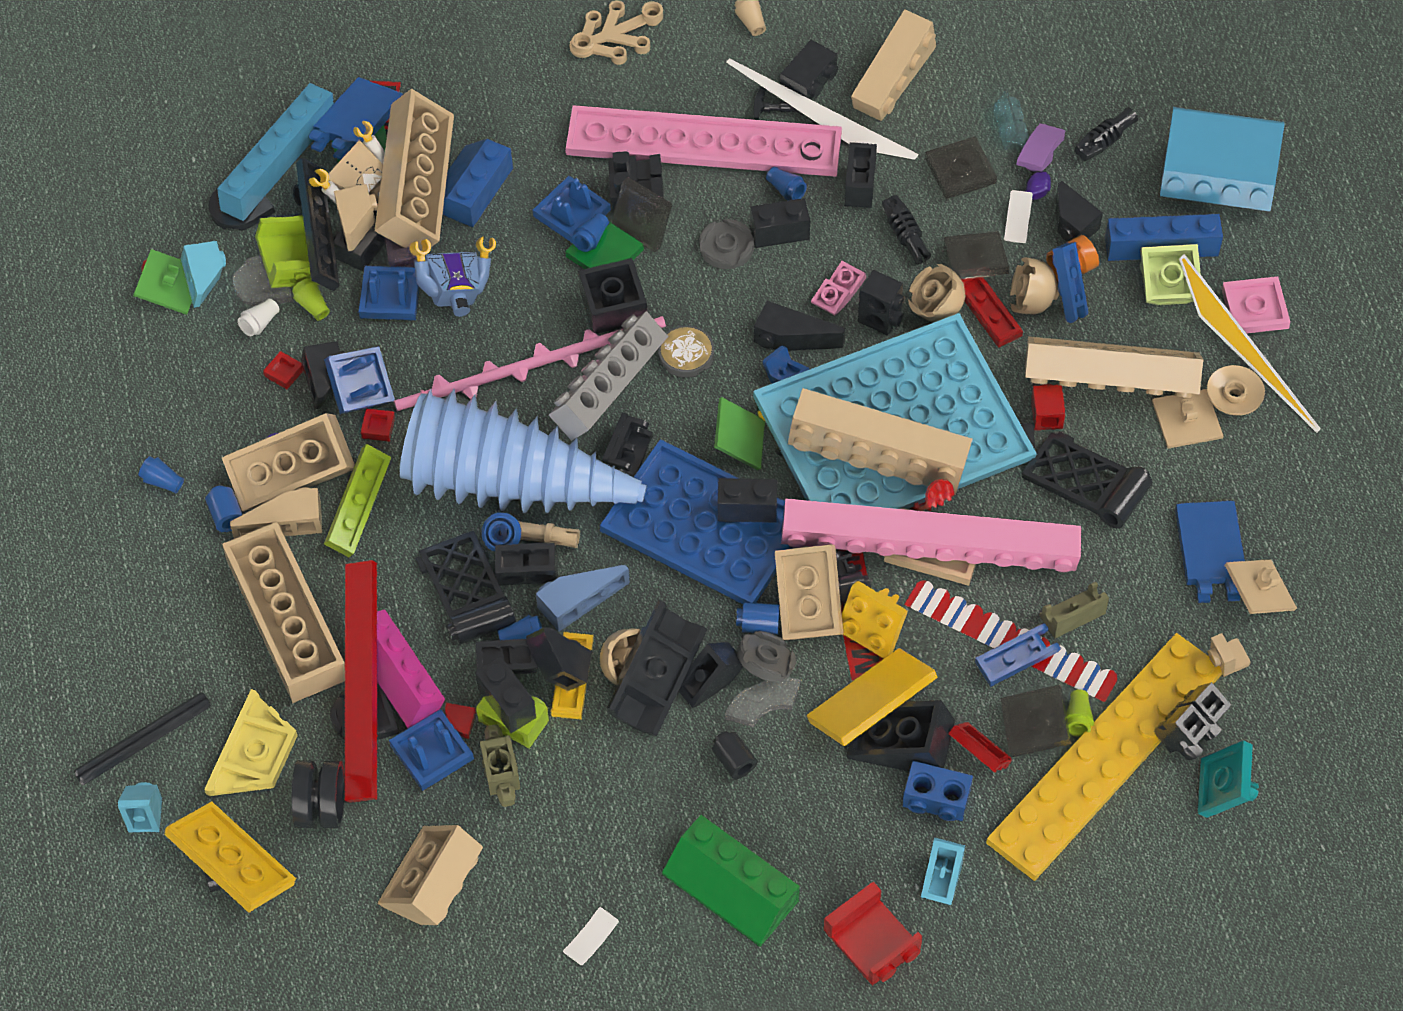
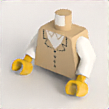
M362 121L366 128L364 134L360 132L358 127L353 129L354 134L357 137L363 138L364 141L361 142L359 140L329 174L323 169L315 170L321 178L320 182L315 178L309 179L311 186H321L322 192L335 204L334 191L367 184L369 195L375 194L376 200H379L385 152L374 135L371 136L373 127L367 121Z

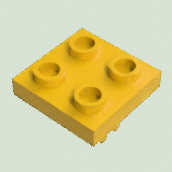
M856 581L850 589L842 612L843 634L884 659L894 651L908 610L897 604L899 595L888 596L889 589L885 588L876 592L860 581Z

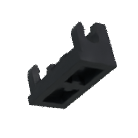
M622 412L603 456V463L610 467L615 466V469L634 477L641 466L653 437V432L647 430L649 423Z

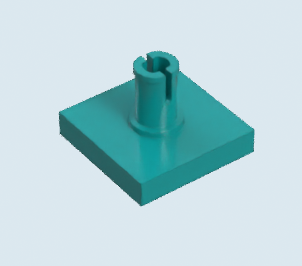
M1243 740L1201 758L1198 799L1199 815L1208 818L1245 802L1253 801L1258 796L1259 791L1256 789L1259 788V785L1251 781L1253 744Z

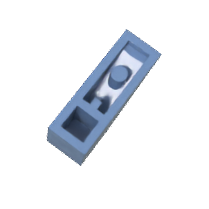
M626 565L562 576L553 582H547L536 593L537 608L560 632L630 583L629 569Z

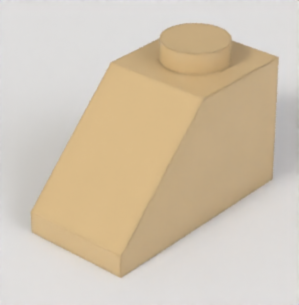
M367 184L334 191L348 251H352L357 247L375 223L373 211L377 210L378 205L375 194L369 195Z

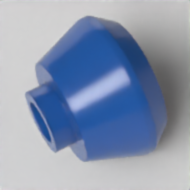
M495 513L484 522L482 539L490 550L495 552V545H512L520 542L521 526L514 516L508 513Z

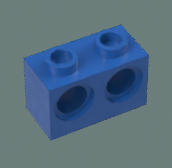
M913 761L904 791L903 807L908 808L914 813L923 814L927 812L935 814L946 821H963L973 776ZM924 787L929 791L927 793H919L915 789ZM952 794L957 796L959 799L951 801L948 800L945 796Z

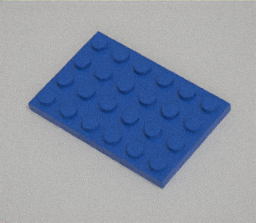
M660 439L634 476V478L642 481L643 485H647L643 502L637 501L636 504L618 502L614 504L600 524V532L741 604L757 603L777 572L775 551L793 548L788 544H781L785 501L777 498V523L719 522L718 478L737 477Z

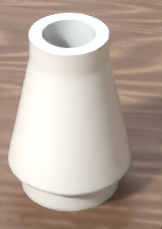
M267 299L265 302L241 312V317L238 318L240 329L248 336L259 335L279 312V306L274 300Z

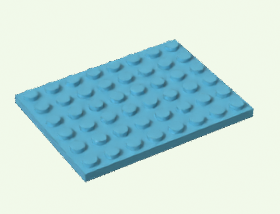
M959 313L753 391V398L806 501L909 509L914 506V503L918 502L920 504L926 501L925 493L928 486L922 484L913 485L899 477H886L879 474L878 471L869 468H856L849 462L839 459L830 460L819 453L800 451L789 445L788 440L792 419L802 388L972 438L958 489L1031 461L1037 455Z

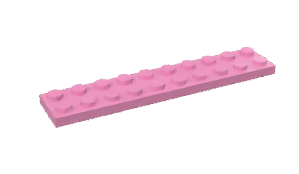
M573 106L566 143V155L613 158L614 152L628 151L630 156H636V161L650 159L649 155L660 154L661 163L769 171L772 167H777L789 173L837 177L842 127ZM809 142H815L820 145V150L814 145H809L805 148L804 146ZM801 147L802 152L809 157H816L821 153L822 155L817 160H807L801 155Z

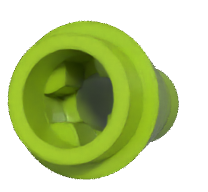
M307 278L298 282L293 287L294 300L312 314L317 321L328 316L330 309L327 307L316 282H312L311 279Z
M1074 690L1070 694V702L1063 723L1067 732L1073 736H1082L1086 730L1090 732L1091 726H1094L1089 694L1085 690Z

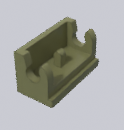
M1096 581L1089 584L1088 590L1053 607L1051 604L1043 606L1039 616L1047 625L1054 638L1060 637L1106 614L1109 597L1105 592L1098 594V583Z

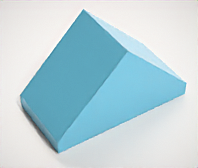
M934 838L922 889V898L949 905L952 904L963 864L965 845Z

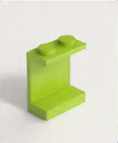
M303 216L260 218L255 238L271 288L294 287L303 279H311Z

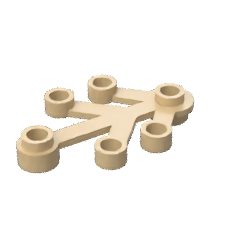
M619 0L612 1L609 4V14L603 30L593 35L594 30L601 26L602 18L600 12L595 10L589 11L586 14V23L583 31L575 34L570 41L571 53L579 58H586L592 54L610 57L611 61L617 65L624 64L627 61L626 49L621 46L612 48L600 44L612 42L634 47L638 54L648 53L650 51L649 38L646 36L626 35L625 33L645 24L649 26L658 25L663 19L662 5L654 1L647 2L642 7L641 15L616 25L618 19L625 14V5Z

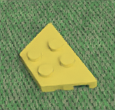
M250 690L204 790L208 796L274 788L298 736L296 730L287 721L282 720L279 713L272 706L269 707L255 690Z

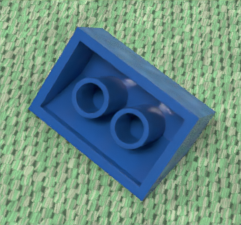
M489 139L465 145L447 171L442 215L474 227L513 169L511 148Z

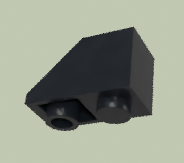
M544 627L526 636V643L545 680L567 691L587 683L592 650L582 646L576 640L568 639L558 634L552 628Z

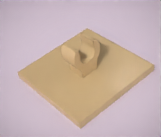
M1207 389L1200 390V394L1192 393V398L1171 395L1152 399L1167 449L1223 439L1224 436L1213 404L1208 398Z
M1272 560L1227 562L1225 564L1250 614L1295 611L1297 609Z

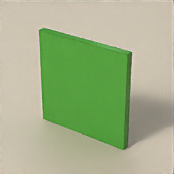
M151 249L133 296L187 315L192 299L181 259Z
M719 398L714 448L756 470H760L765 421L727 399Z

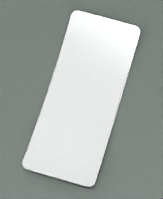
M1011 191L1004 236L1005 241L1026 243L1033 195L1031 192Z
M599 907L589 922L563 952L578 964L583 965L618 924V919Z

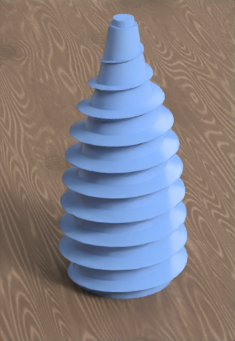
M455 388L446 399L433 396L432 389H430L428 394H420L408 425L400 463V478L412 481L415 495H419L427 484L433 485L437 500L441 499L448 489L455 490L458 504H461L469 493L476 494L479 508H482L490 497H498L501 511H504L512 500H520L523 513L529 510L534 501H542L546 513L550 512L555 502H566L569 511L574 508L576 502H591L592 506L597 502L636 504L637 501L643 502L647 485H643L642 481L615 469V466L610 467L596 459V451L590 456L578 449V438L570 445L560 440L558 425L547 435L539 430L538 416L529 426H526L519 422L517 408L508 418L498 415L496 401L488 411L478 409L476 394L467 405L458 403Z

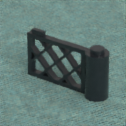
M1060 431L1058 434L1050 433L1037 451L1036 457L1032 458L1022 472L1023 479L1099 515L1105 524L1116 529L1124 526L1153 483L1150 473L1145 468L1139 466L1126 468L1074 443L1073 437ZM1054 443L1064 448L1066 454L1050 457L1048 450ZM1085 458L1090 461L1091 466L1075 469L1073 460ZM1064 461L1069 462L1071 470L1055 473L1053 464ZM1048 465L1051 474L1038 476L1032 472L1036 467ZM1110 470L1116 473L1113 479L1101 481L1098 472ZM1094 474L1095 483L1080 484L1078 476ZM1073 477L1076 487L1065 489L1059 486L1058 480ZM1099 489L1101 495L1098 501L1094 503L1086 499L1083 492Z
M474 530L419 550L420 556L415 558L422 574L428 573L449 618L450 623L446 625L452 641L457 640L459 645L506 628L516 622L512 607L507 597L504 596ZM472 542L474 548L470 555L457 552L459 546ZM437 554L447 556L442 566L431 563L429 557ZM453 558L466 562L461 572L448 568ZM472 564L484 568L480 577L467 574ZM444 574L457 578L452 588L440 584ZM463 580L476 584L471 594L458 590ZM482 586L494 589L496 593L487 598L477 596ZM454 596L467 600L465 606L456 610H452L450 604Z

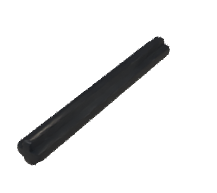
M204 693L195 695L74 770L75 777L80 784H87L210 708L211 705Z

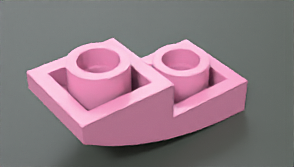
M841 261L831 278L824 280L812 298L811 303L834 316L837 315L866 279V273Z

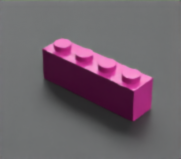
M386 610L377 611V682L407 728H410L440 710L445 698Z

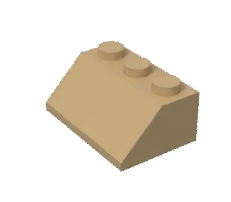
M458 825L423 826L379 899L378 904L420 925H438L446 917L448 907L453 898L461 891L467 874L477 864L478 855L483 846Z

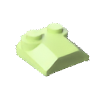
M1198 244L1142 247L1140 250V270L1143 274L1146 303L1171 305L1194 302L1179 258L1185 254L1200 273Z

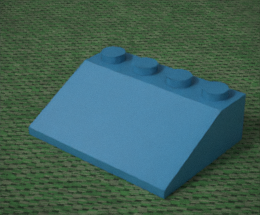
M1173 107L1160 196L1271 211L1285 122Z

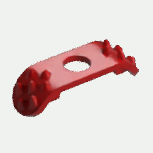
M947 479L935 480L926 490V501L920 504L918 502L914 503V506L910 509L914 511H923L925 509L931 511L932 506L934 508L937 507V504L943 506L945 500L951 501L954 496L952 483Z

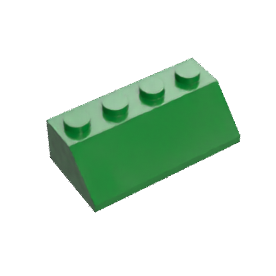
M702 815L681 836L662 872L663 876L760 947L799 902V885Z

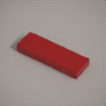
M979 271L961 278L965 287L966 296L964 302L998 348L1023 336L1021 327Z

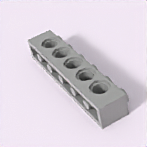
M647 311L638 317L633 314L621 325L624 329L618 330L608 339L611 344L605 345L595 354L597 360H592L581 370L584 375L578 376L567 386L570 391H565L554 401L556 407L549 416L571 441L587 432L669 337Z

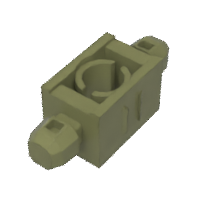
M490 725L484 731L485 741H480L483 758L482 764L483 768H485L484 773L487 778L490 796L497 794L499 803L503 807L512 806L516 801L515 790L520 789L516 756L513 752L510 735L503 737L502 730L498 725ZM501 758V762L507 764L503 767L504 773H500L499 768L493 767L497 764L496 759Z

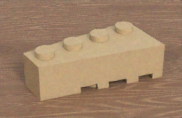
M904 9L853 92L851 98L854 109L880 121L892 112L898 98L936 48V34H934L933 22Z

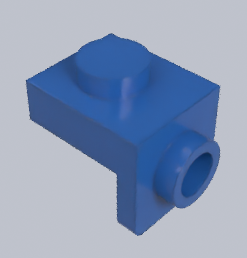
M780 346L763 360L764 368L772 384L810 370L808 367L791 360L788 350L784 346Z

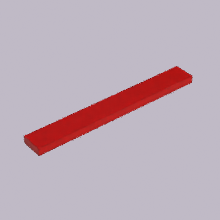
M373 560L345 564V801L349 803L377 800V563Z

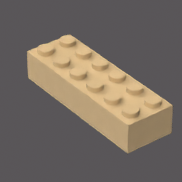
M410 89L391 104L375 231L409 251L411 243L417 241L418 248L422 251V240L427 239L432 247L440 239L454 114L413 89Z
M1028 336L1025 377L1030 378V382L1037 384H1048V380H1058L1059 385L1076 387L1077 382L1087 383L1088 388L1103 390L1106 385L1116 386L1117 390L1122 392H1134V388H1142L1146 390L1147 394L1163 395V391H1173L1177 397L1192 398V393L1200 394L1203 358L1199 352Z
M802 388L793 415L788 444L800 451L819 453L830 460L839 459L849 462L856 468H869L878 471L879 474L886 477H899L913 485L922 484L929 486L935 480L947 479L952 483L954 494L956 495L973 439Z
M278 522L223 543L222 546L228 565L292 703L344 682L345 663Z

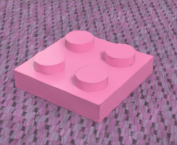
M1278 276L1223 282L1222 293L1226 308L1246 333L1289 329L1290 319Z

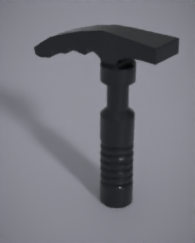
M762 86L760 87L754 101V120H759L762 112L770 113V111L778 110L780 112H799V110L787 102H780L779 104L763 102V96H765V92L768 90Z

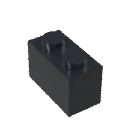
M810 39L781 72L780 84L810 100L813 97H818L825 83L828 80H832L838 72L837 53Z
M805 198L750 206V227L755 248L810 240V217Z
M718 478V521L777 523V479Z
M502 657L497 658L475 672L478 690L510 733L515 732L537 718L535 701Z

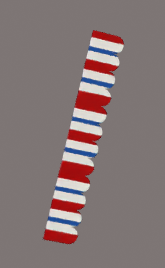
M926 580L916 584L904 604L992 648H996L1029 631L1025 628L1016 631V625L1008 620L1002 621L999 624L1000 619L995 613L988 612L983 615V610L980 606L975 604L967 606L965 599L959 596L950 599V594L947 590L942 588L934 590L932 583ZM1041 637L1046 647L1050 646L1048 639ZM1059 645L1061 650L1058 653L1031 666L1076 689L1085 690L1089 695L1103 702L1107 700L1118 679L1117 674L1113 670L1105 669L1101 671L1099 664L1094 661L1084 663L1082 656L1078 653L1067 655L1066 649Z

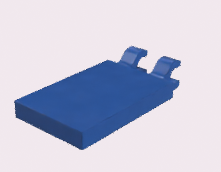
M358 77L313 126L314 130L309 134V138L315 140V142L311 145V149L321 152L327 143L332 140L331 146L338 149L333 154V157L341 160L359 140L361 142L364 141L363 138L357 137L354 134V127H358L360 132L364 134L366 128L362 121H367L373 127L371 136L375 135L390 118L391 104L400 98L403 93Z
M1235 501L1176 504L1175 514L1186 584L1196 585L1198 603L1210 602V595L1213 594L1212 584L1225 583L1228 601H1240V594L1225 567L1227 562L1245 561Z

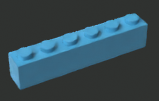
M312 83L308 84L217 188L221 211L242 221L247 218L313 141L309 138V134L314 130L313 126L334 104L333 93Z

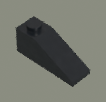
M766 301L754 325V343L759 344L763 348L774 350L784 346L788 351L843 348L846 328Z

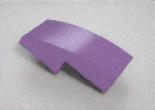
M1040 123L1024 145L1017 159V165L1026 167L1029 171L1042 172L1052 162L1053 151L1064 140L1065 130Z

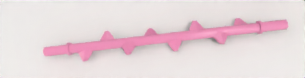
M663 316L654 319L661 328L666 327ZM589 329L585 331L582 342L549 351L544 345L538 343L531 358L499 368L490 361H486L482 373L452 383L446 381L442 376L436 375L432 386L433 396L440 398L448 396L455 388V393L462 392L469 399H472L475 394L477 396L478 386L508 376H513L520 382L526 381L528 370L559 360H563L571 368L577 367L579 354L604 347L607 344L610 345L611 343L608 339L617 331L598 336ZM430 389L426 391L420 390V393L394 400L397 412L415 406L420 394H428Z

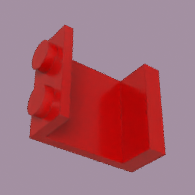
M874 882L870 883L824 918V931L872 986L879 980L884 982L892 977L897 970L896 967L904 961L906 963L913 961L920 954L922 935L917 932L912 936L880 901L881 889Z

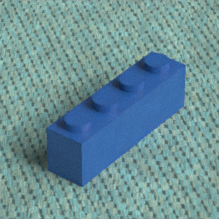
M1220 214L1108 219L1105 234L1108 261L1141 259L1140 250L1142 247L1198 244L1199 257L1219 256L1223 239Z

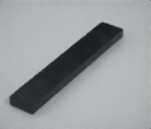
M301 158L296 162L311 280L331 291H335L340 284L327 195L322 192L321 186L313 187L309 183L310 178H315L320 182L321 178L315 170L323 168L305 158Z

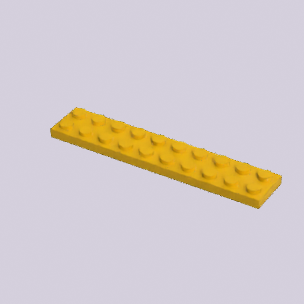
M1176 633L1096 719L1094 726H1091V731L1087 732L1086 730L989 835L986 844L1032 880L1036 881L1161 743L1154 732L1155 728L1161 722H1165V717L1179 702L1184 701V696L1190 690H1195L1198 686L1212 682L1214 684L1222 675L1220 666L1215 667L1207 654Z

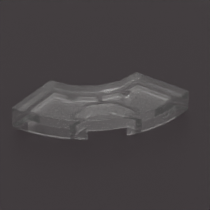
M789 677L783 681L764 680L762 683L745 688L729 705L725 713V719L754 727L759 718L770 711L778 709L792 710L801 686V680Z

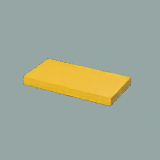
M898 648L807 714V718L810 724L845 746L938 677L933 668Z
M212 801L172 823L165 829L164 835L248 913L295 884L296 878Z

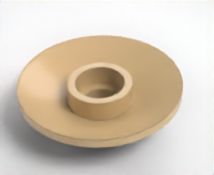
M1231 365L1222 367L1211 375L1207 384V395L1210 402L1218 410L1230 415H1246L1255 411L1261 405L1265 395V388L1262 380L1255 372L1246 367Z

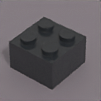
M633 258L578 271L579 290L593 333L598 334L623 328L621 326L622 323L634 314L638 317L647 311V301Z

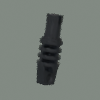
M1127 107L1115 118L1105 119L1089 131L1076 145L1075 153L1083 161H1087L1102 153L1122 137L1125 129L1138 121V115L1134 112L1129 116L1128 114L1133 109Z
M897 195L883 200L882 205L888 223L900 244L907 246L916 264L923 263L922 256L925 261L929 260L931 253L921 239L922 231L910 210Z

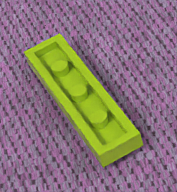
M368 444L362 447L324 545L347 557H351L355 553L390 463V456Z

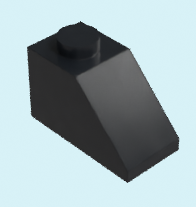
M1063 181L1059 182L1056 194L1057 232L1067 242L1080 235H1084L1089 239L1100 229L1103 212Z
M337 341L305 346L303 349L301 362L314 409H320L333 390L324 359L329 356L345 353L343 350L340 351Z
M729 642L708 643L690 665L678 691L692 708L697 707L730 685L742 670L743 666L737 657V651Z

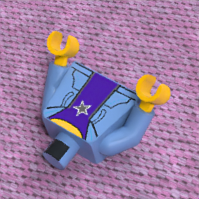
M483 237L477 240L476 248L480 251V256H477L476 252L428 254L431 244L427 239L421 241L422 251L419 250L417 241L412 242L410 252L417 257V260L414 261L417 285L428 296L432 297L434 304L438 307L452 306L455 316L467 315L470 312L469 305L473 304L477 295L483 292L489 278L491 258L488 255L496 246L495 239L493 237L490 238L488 249L483 246Z

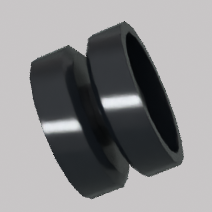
M297 760L292 780V816L294 827L313 828L318 817L323 828L340 829L345 800V780L342 761H324L320 772H318L314 761Z

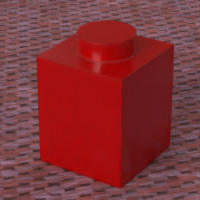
M1052 384L1033 386L1031 406L1034 430L1063 429L1065 407L1062 386Z

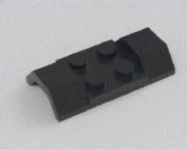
M658 600L646 627H642L617 679L619 683L607 706L609 714L633 729L657 736L707 632V628L683 619L669 610L665 602Z

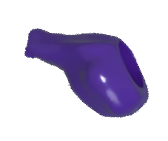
M1045 171L1034 173L1029 178L1024 192H1031L1033 194L1032 200L1045 197L1051 189L1050 175Z

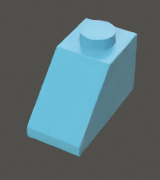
M217 241L184 245L181 263L194 308L200 307L220 279L222 268L226 266L225 254L223 251H219Z
M147 782L126 786L118 800V808L128 832H160L162 797L158 786Z

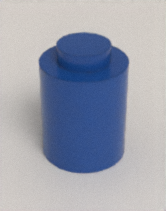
M216 486L207 494L205 501L216 529L220 532L232 531L230 521L243 515L233 489L225 486Z
M744 603L743 608H737L736 626H742L743 633L763 631L778 634L780 605Z

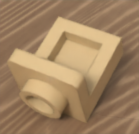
M1222 633L1211 637V646L1208 654L1215 667L1220 666L1223 677L1250 665V659L1239 639L1236 638L1227 642Z

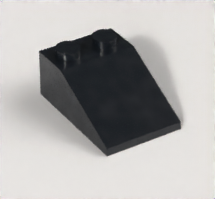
M941 700L904 702L849 742L846 756L848 759L909 772L913 761L944 768L951 740L949 732L954 726L955 719Z

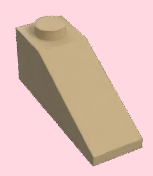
M302 487L297 490L287 491L230 521L234 539L275 522H278L284 536L322 533L321 501L318 488Z

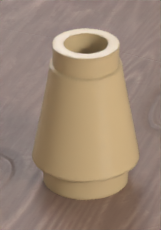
M737 0L734 4L736 8L735 13L751 32L752 36L764 33L766 26L759 1Z

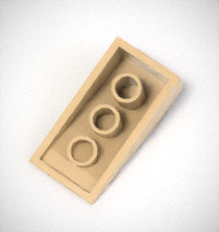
M328 413L222 457L243 512L260 506L287 491L297 490L302 487L309 488L352 471L355 466L336 415Z

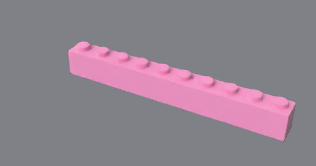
M785 499L781 544H788L795 548L832 544L835 545V549L848 550L852 553L874 552L882 556L896 554L907 555L913 559L928 557L937 558L940 561L960 560L970 564L993 563L1001 567L1014 565L1025 566L1032 570L1047 568L1055 569L1058 572L1076 571L1081 557V526Z

